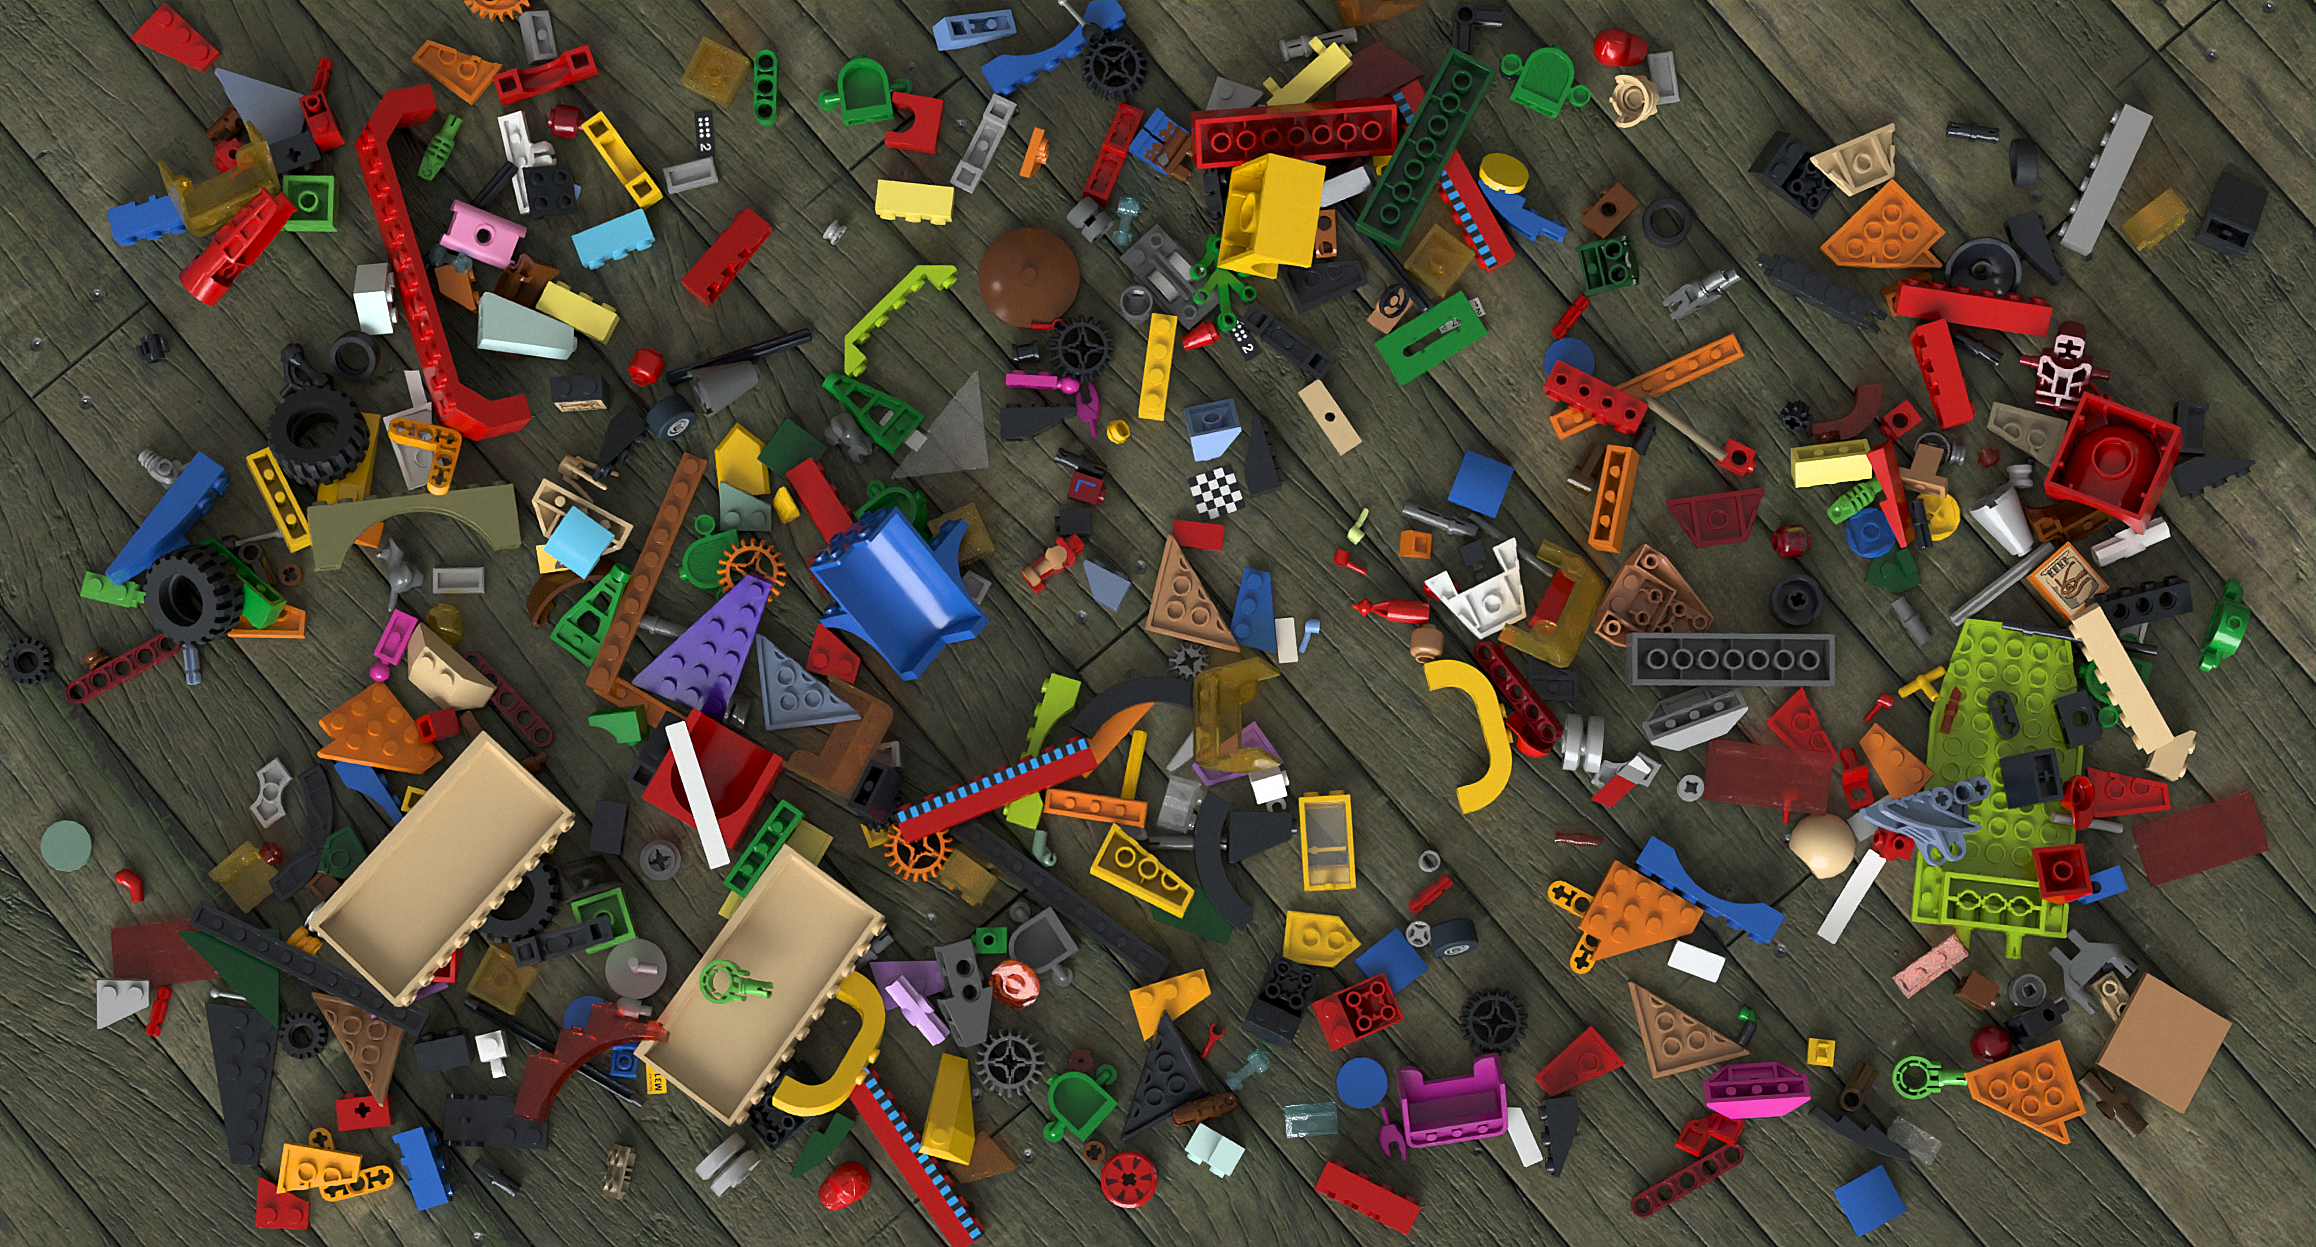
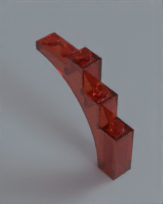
M602 1001V1005L593 1003L586 1029L571 1026L570 1030L561 1028L554 1055L539 1051L538 1055L529 1053L513 1114L522 1119L546 1123L550 1108L563 1085L591 1058L615 1046L631 1042L659 1041L668 1043L670 1032L663 1028L662 1023L649 1020L647 1024L638 1023L639 1019L635 1017L624 1016L625 1013L617 1008L618 1004L609 1001Z

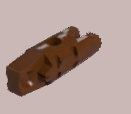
M232 106L204 134L209 139L219 134L213 143L216 147L225 139L229 141L244 127L243 120L236 108Z
M1233 1092L1204 1097L1191 1101L1187 1105L1181 1106V1108H1176L1171 1121L1176 1127H1182L1216 1119L1236 1110L1238 1106Z

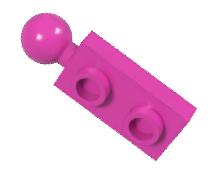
M1013 370L1012 374H1006L1007 388L1053 391L1061 389L1066 394L1076 393L1080 388V381L1077 377L1075 380H1071V374L1058 379L1051 372H1038L1037 375H1027V371Z
M397 609L394 610L373 654L380 658V661L374 663L369 671L370 677L375 682H384L389 678L390 669L388 666L390 663L395 666L399 665L410 637L420 620Z

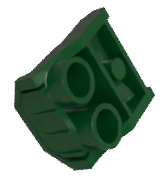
M1623 235L1598 240L1575 247L1584 276L1585 296L1598 295L1619 288L1639 285V268L1635 250L1629 236Z

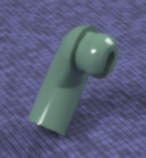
M1035 830L1032 846L1033 856L1045 867L1054 865L1057 857L1046 846L1048 832Z

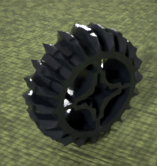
M1114 35V41L1109 42L1108 36H1104V44H1101L1100 41L1095 43L1097 49L1090 46L1087 48L1091 56L1083 55V61L1088 64L1081 65V71L1087 72L1082 75V80L1089 81L1086 84L1088 90L1095 87L1093 96L1096 97L1102 92V101H1106L1107 97L1111 96L1112 103H1116V96H1120L1121 101L1125 102V94L1128 93L1131 98H1134L1135 92L1133 88L1141 91L1143 88L1139 82H1147V77L1143 74L1149 72V67L1143 65L1148 63L1147 57H1140L1144 53L1142 48L1135 50L1137 46L1136 41L1127 45L1128 37L1124 36L1122 42H1118V35ZM1120 51V54L1116 57H1109L1105 53ZM1129 57L1132 58L1136 66L1133 77L1124 68ZM1097 61L1105 69L1101 81L1097 79L1094 73V66ZM1119 65V72L1115 70L1113 73H1110V66L1116 67ZM1116 80L1123 83L1126 82L1125 85L1119 87L1107 86Z
M1080 314L1078 323H1076L1074 316H1070V325L1062 320L1060 326L1063 330L1057 327L1053 329V332L1058 337L1050 336L1048 341L1055 344V346L1047 347V351L1055 352V355L1050 356L1048 359L1050 362L1058 361V364L1053 367L1055 371L1060 367L1064 369L1060 374L1061 377H1065L1069 372L1071 373V380H1075L1077 375L1079 376L1080 384H1083L1085 375H1087L1090 382H1093V373L1101 378L1103 372L1100 368L1106 371L1110 369V366L1105 361L1113 362L1115 357L1108 354V352L1116 351V347L1108 346V343L1113 342L1115 339L1114 337H1105L1110 331L1108 327L1103 331L1099 329L1103 324L1101 320L1094 326L1092 325L1094 321L1093 316H1090L1086 323L1084 322V315ZM1077 329L1076 342L1062 345L1064 336L1069 331ZM1085 330L1092 332L1099 339L1101 345L1090 343ZM1080 341L1083 343L1084 348L1090 349L1083 353V357L1080 355V351L1073 349L1080 345ZM1062 353L1073 355L1078 369L1069 365ZM1101 353L1098 363L1094 367L1086 369L1088 355Z
M1487 987L1485 988L1486 996L1482 997L1479 991H1476L1475 996L1478 999L1476 1002L1471 997L1467 998L1468 1003L1472 1005L1471 1008L1464 1005L1461 1008L1468 1014L1467 1016H1459V1020L1466 1021V1025L1459 1026V1030H1468V1034L1462 1038L1463 1040H1467L1470 1037L1473 1039L1469 1044V1048L1472 1049L1476 1044L1480 1045L1477 1050L1478 1054H1482L1484 1048L1488 1049L1487 1054L1493 1053V1049H1496L1500 1057L1503 1053L1501 1048L1504 1047L1507 1053H1511L1512 1048L1509 1044L1512 1043L1514 1046L1519 1047L1520 1043L1515 1038L1517 1036L1523 1039L1526 1037L1519 1030L1520 1028H1528V1024L1521 1023V1019L1528 1018V1014H1519V1010L1525 1006L1524 1004H1520L1517 1007L1514 1005L1518 1000V996H1514L1511 1000L1507 999L1510 994L1509 990H1506L1503 996H1500V988L1496 987L1494 995H1491L1490 989ZM1492 1001V1006L1487 1016H1473L1480 1004ZM1500 1002L1504 1003L1512 1011L1514 1021L1504 1019L1501 1016ZM1495 1009L1497 1019H1500V1022L1507 1023V1025L1500 1024L1495 1026L1492 1035V1029L1489 1028L1490 1025L1480 1020L1491 1019ZM1472 1023L1486 1028L1487 1042L1477 1036ZM1500 1028H1513V1032L1507 1040L1495 1044L1497 1032Z

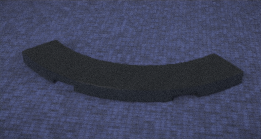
M1154 676L1131 679L1108 688L1092 699L1076 716L1070 728L1092 740L1102 725L1117 713L1137 705L1156 702L1178 706L1195 714L1209 690L1197 684L1172 677Z
M320 763L297 776L305 795L307 824L302 843L294 858L279 874L268 881L280 904L296 894L314 875L322 858L326 838L332 832V797L327 778Z
M1208 790L1196 819L1195 836L1193 838L1195 868L1202 889L1216 911L1231 926L1242 932L1255 910L1247 905L1232 888L1225 874L1220 853L1221 831L1227 812L1232 804Z

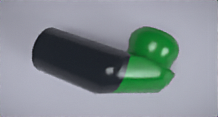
M1743 1006L1739 1011L1738 1018L1745 1022L1736 1041L1747 1047L1757 1029L1756 1012L1752 1008L1750 1010L1748 1007Z

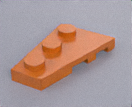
M427 40L412 57L414 64L470 105H473L492 83V76L499 74L503 70V65L484 61L481 57L470 56Z
M1875 723L1859 741L1893 800L1919 793L1935 775L1933 770L1878 723Z

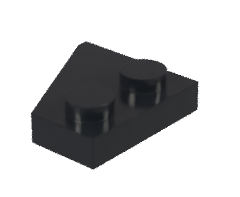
M1528 650L1527 682L1543 701L1578 702L1579 675L1562 668L1551 660L1543 658L1534 651Z

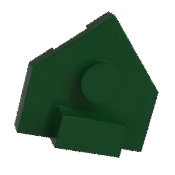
M1896 539L1889 552L1881 557L1872 559L1864 583L1875 585L1895 594H1901L1922 584V581L1908 548H1901Z
M350 824L327 836L317 870L318 873L347 880L369 856Z

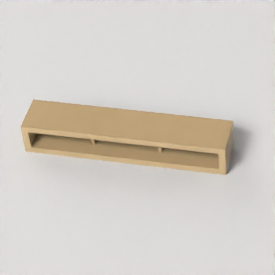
M2097 602L2069 617L2072 625L2068 626L2076 640L2081 638L2085 647L2081 648L2088 662L2093 660L2097 666V669L2094 670L2096 677L2101 684L2106 682L2110 691L2106 692L2113 706L2118 704L2122 710V713L2119 714L2121 721L2126 728L2131 726L2135 733L2131 738L2137 749L2143 748L2149 754L2175 740Z

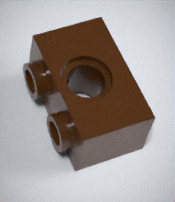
M1618 182L1613 187L1609 184L1599 194L1601 199L1595 205L1591 202L1581 212L1584 216L1580 223L1598 240L1607 239L1639 206V202ZM1603 206H1611L1615 214L1613 216H1606L1602 213L1601 208Z
M1969 971L1964 973L1952 995L1980 1011L1988 1009L1990 1006H1995L2000 997L1998 993L2000 986L1975 971Z

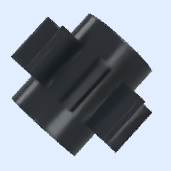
M150 334L140 338L142 345L136 346L138 357L141 360L146 359L147 364H154L165 360L164 353L170 352L167 340L165 338L160 339L159 334Z
M1800 400L1793 403L1788 401L1779 415L1781 418H1784L1782 425L1792 432L1799 429L1805 431L1813 419V415L1809 414L1810 406H1807V404Z

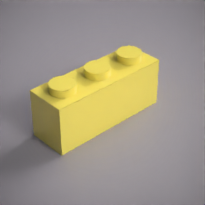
M878 179L875 211L883 219L895 220L897 216L906 217L905 220L909 222H920L921 219L931 220L930 223L945 225L946 222H952L955 190L954 187Z
M549 281L535 307L536 310L543 315L574 327V330L607 345L620 319L615 313L616 309L605 303H602L601 306L593 303L594 298L583 292H580L579 295L571 292V287L563 282L557 281L554 284Z
M1867 439L1791 448V474L1795 487H1810L1813 485L1835 484L1837 482L1860 481L1872 478V466L1866 456V453L1870 450Z

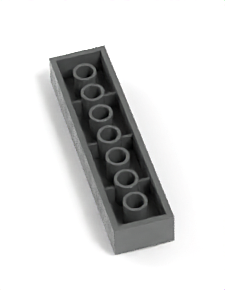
M1628 633L1626 634V685L1835 686V634Z

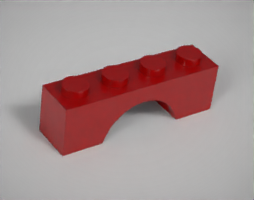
M587 44L566 51L559 58L547 64L528 69L515 68L494 75L492 78L503 106H507L600 74L592 50Z

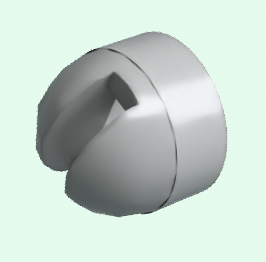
M1428 850L1420 855L1418 864L1423 871L1432 872L1439 867L1440 857L1436 852ZM1424 857L1426 858V860L1428 861V863L1432 866V868H1429V866L1426 864V862H1425L1424 859H1423Z

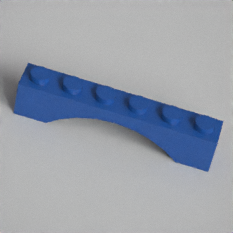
M1093 0L1089 2L1083 16V20L1087 24L1090 22L1098 24L1104 30V35L1110 31L1112 33L1119 31L1125 26L1124 23L1127 21L1126 14L1117 0ZM1079 23L1066 39L1043 52L1020 56L1002 54L981 67L982 74L995 94L1008 97L1017 90V86L1022 83L1027 85L1038 78L1037 74L1044 70L1049 72L1060 65L1059 61L1068 57L1071 59L1081 53V48L1088 45L1082 36L1083 26Z
M343 761L333 765L348 788L372 797L386 810L395 825L404 818L405 814L401 811L403 802L397 794H391L387 788L391 784L383 772L378 774L375 767Z
M1654 836L1649 837L1634 862L1635 865L1639 866L1637 871L1649 878L1651 875H1654L1660 879L1659 884L1670 891H1673L1674 888L1683 893L1681 896L1683 899L1692 904H1695L1697 901L1705 906L1704 911L1715 918L1718 915L1727 919L1726 924L1736 931L1740 929L1750 933L1748 938L1760 945L1763 942L1766 944L1770 943L1785 918V915L1765 903H1733L1721 900L1707 893L1686 874L1674 848Z

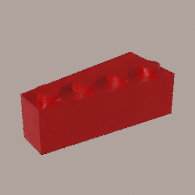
M748 207L744 212L741 210L737 213L732 221L733 224L718 236L712 247L703 254L701 259L681 279L685 289L708 308L714 304L773 232L771 225Z
M1946 318L1916 327L1909 335V339L1941 432L1970 423L1974 419L1975 407L1972 400L1968 399L1966 392L1967 384L1960 371L1958 357L1954 350Z
M1336 1159L1332 1163L1326 1161L1313 1188L1314 1190L1408 1235L1421 1208L1416 1205L1417 1199L1405 1193L1400 1197L1393 1193L1395 1188L1383 1182H1380L1379 1186L1369 1182L1370 1176L1358 1170L1356 1174H1353L1346 1170L1348 1165Z

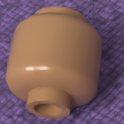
M1422 624L1421 627L1413 630L1410 653L1415 657L1416 661L1426 664L1434 662L1442 656L1444 634L1436 629L1435 625Z

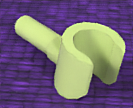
M1366 508L1363 509L1358 521L1347 534L1348 539L1355 545L1365 535L1360 530V527L1369 513V510Z

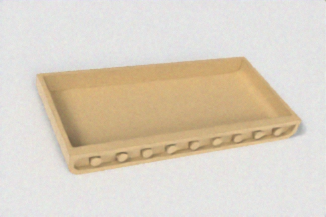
M483 730L313 916L308 924L390 1002L397 1007L403 1005L407 1007L416 999V992L422 986L426 987L434 979L433 974L435 971L449 963L452 959L451 954L455 949L463 947L470 938L468 935L475 928H480L486 922V915L492 909H497L504 902V895L509 890H514L519 886L524 873L527 870H533L540 861L538 858L544 851H550L557 843L556 838L562 832H567L574 825L575 821L573 818L575 814Z
M784 843L633 1054L729 1127H735L737 1124L741 1126L749 1117L748 1110L751 1106L759 1103L765 1092H763V1089L766 1085L773 1083L780 1073L778 1069L781 1064L788 1062L795 1052L794 1046L798 1041H803L810 1032L808 1027L814 1019L818 1020L825 1011V1007H823L829 998L833 999L840 990V982L844 977L848 978L856 967L854 963L858 957H863L871 947V944H869L874 935L878 936L886 926L884 922L885 916L791 846ZM730 960L736 963L742 970L750 971V976L738 975L739 977L772 982L773 989L763 988V990L773 992L769 999L755 995L735 993L747 996L746 1000H735L729 1004H715L703 996L699 986L700 974L703 968L712 961ZM720 964L714 967L713 969H717V967H725V965ZM718 970V973L714 975L713 987L716 989L715 992L724 994L730 986V978L726 971Z

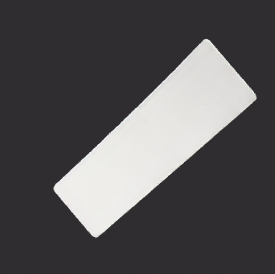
M1868 850L1820 927L1818 935L1832 944L1836 943L1860 901L1885 864L1886 859L1879 857L1880 855L1873 850Z

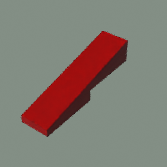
M1121 102L1103 142L1101 152L1085 185L1082 199L1091 196L1099 206L1106 208L1129 152V146L1134 140L1145 111Z
M1890 439L1873 446L1866 453V456L1886 495L1879 504L1900 547L1903 548L1915 538L1913 528L1910 527L1912 524L1893 442Z

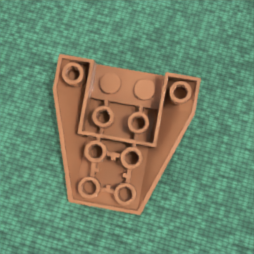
M1644 543L1621 565L1597 607L1593 632L1614 645L1626 647V634L1706 633L1714 620V616L1668 558Z

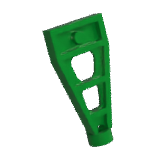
M835 370L823 382L822 387L834 394L847 411L852 413L867 434L893 455L925 420L924 415L906 402L845 375H840ZM854 391H858L870 398V401L862 409L849 399ZM876 405L888 408L894 414L884 426L877 425L869 415L870 410Z
M615 563L610 573L560 619L549 638L591 667L596 660L608 629L618 610L625 585L633 574L632 571L623 564ZM602 590L612 596V601L607 611L593 603L596 596ZM588 610L600 617V625L597 633L594 635L578 624V618Z

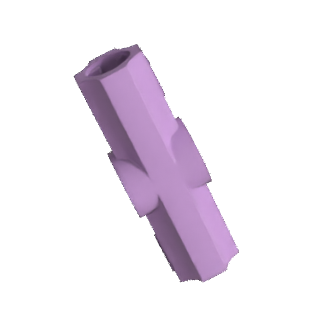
M902 972L889 980L885 985V989L899 1004L906 1019L913 1026L916 1025L933 1046L942 1042L948 1036L950 1030L934 1012L935 1009L922 992L919 993Z

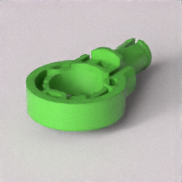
M730 960L710 962L703 968L699 978V986L703 996L715 1004H729L735 1000H746L747 996L735 993L755 995L769 999L773 991L763 990V988L773 989V983L739 977L738 975L750 976V971L742 970L736 963ZM717 965H725V967H717V969H713ZM718 970L726 971L730 978V986L724 994L715 992L716 989L713 987L714 975L718 973Z
M1920 1054L1902 1056L1894 1064L1891 1074L1895 1089L1908 1099H1921L1931 1092H1941L1940 1087L1944 1085L1967 1086L1964 1073H1967V1069L1941 1068L1940 1061H1930ZM1910 1061V1066H1920L1926 1072L1925 1080L1920 1086L1908 1087L1909 1091L1916 1093L1906 1092L1898 1085L1901 1082L1905 1089L1907 1087L1902 1079L1903 1072L1907 1069L1904 1063Z

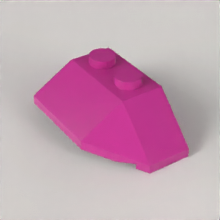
M1777 1061L1725 1065L1703 1082L1706 1106L1730 1119L1783 1116L1811 1099L1807 1075L1802 1072L1799 1073L1793 1068Z

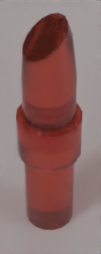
M1957 686L1954 687L1944 710L1945 714L1939 732L1944 734L1950 733L1954 717H1956L1959 709L1958 704L1962 693Z
M1555 832L1554 842L1573 844L1574 846H1600L1604 841L1603 838L1582 833Z

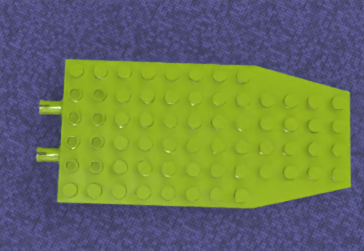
M1967 618L1961 628L1939 690L1940 698L1935 701L1929 718L1925 764L1935 772V775L1923 787V791L1982 776L1989 781L1991 791L1987 798L1968 803L1969 820L1981 825L1982 829L1964 834L1966 853L1962 859L1958 861L1946 860L1942 865L1932 866L1925 861L1917 847L1910 922L1953 926V929H1956L1953 952L1970 953L1971 931L1974 929L2005 932L2007 942L2004 958L2021 959L2022 937L2025 935L2066 939L2069 905L2067 903L2060 905L2041 899L2032 849L2075 844L2076 829L2073 825L2051 822L2050 816L2052 812L2072 815L2070 810L2061 806L2060 801L2008 810L1998 759L2055 748L2062 786L2068 778L2077 774L2081 776L2084 745L2069 750L2066 749L2051 702L2056 698L2077 692L2071 642L2032 635V637L2024 636L2021 632L2002 629V622ZM1996 691L2006 692L2010 696L2019 720V732L2011 739H2003L1996 734L1987 709V698ZM1995 696L1996 700L1992 704L1994 707L1998 706L2001 714H2003L2002 705L2005 704V700H2000L1998 696ZM2076 712L2073 717L2074 722L2082 726L2081 714ZM2004 716V725L2001 726V730L2011 734L2010 730L2014 726L2012 723L2008 724ZM1951 842L1948 849L1950 854L1956 857L1959 853V848L1957 844ZM1933 847L1931 857L1935 861L1940 860L1941 854L1938 848Z

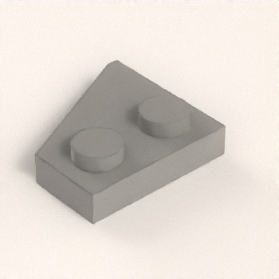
M97 979V1029L106 1027L151 1004V979Z

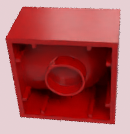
M2084 391L2044 481L2047 499L2055 502L2065 499L2089 505L2118 518L2130 526L2134 532L2144 535L2184 444L2182 428Z
M693 708L685 724L724 844L738 852L788 763L782 757L754 744ZM670 747L641 798L697 829L677 763Z

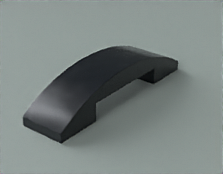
M1254 301L1240 320V323L1268 346L1320 381L1336 362L1333 357L1322 349L1313 346L1276 319L1274 314L1256 301Z
M604 915L557 931L510 943L516 967L522 968L613 941L615 936L609 915Z

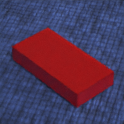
M1174 520L1172 535L1180 547L1222 551L1225 525Z

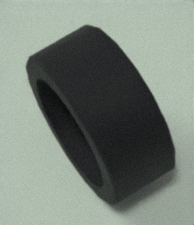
M2022 138L2011 140L2009 163L2011 180L2014 187L2036 185L2038 157L2034 139Z
M1664 197L1655 200L1648 206L1642 218V229L1645 237L1658 247L1670 248L1680 244L1686 238L1691 228V215L1688 208L1681 201L1674 198ZM1670 208L1680 215L1681 228L1677 234L1671 237H1662L1654 231L1652 218L1658 210Z
M357 330L348 331L341 335L332 345L329 354L330 364L335 373L343 379L353 382L369 377L379 365L381 357L379 345L374 338L365 332ZM354 342L365 348L369 355V363L366 367L357 370L345 364L341 357V349L345 344Z

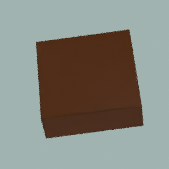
M317 873L306 885L322 902H326L342 886V883L334 876Z

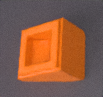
M1415 530L1402 531L1399 556L1430 559L1432 534Z

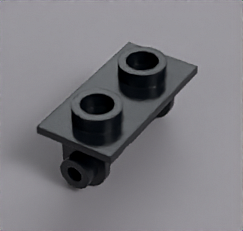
M1224 167L1205 169V174L1203 175L1205 192L1215 193V196L1206 197L1208 214L1211 215L1212 220L1221 219L1222 215L1225 216L1230 175Z

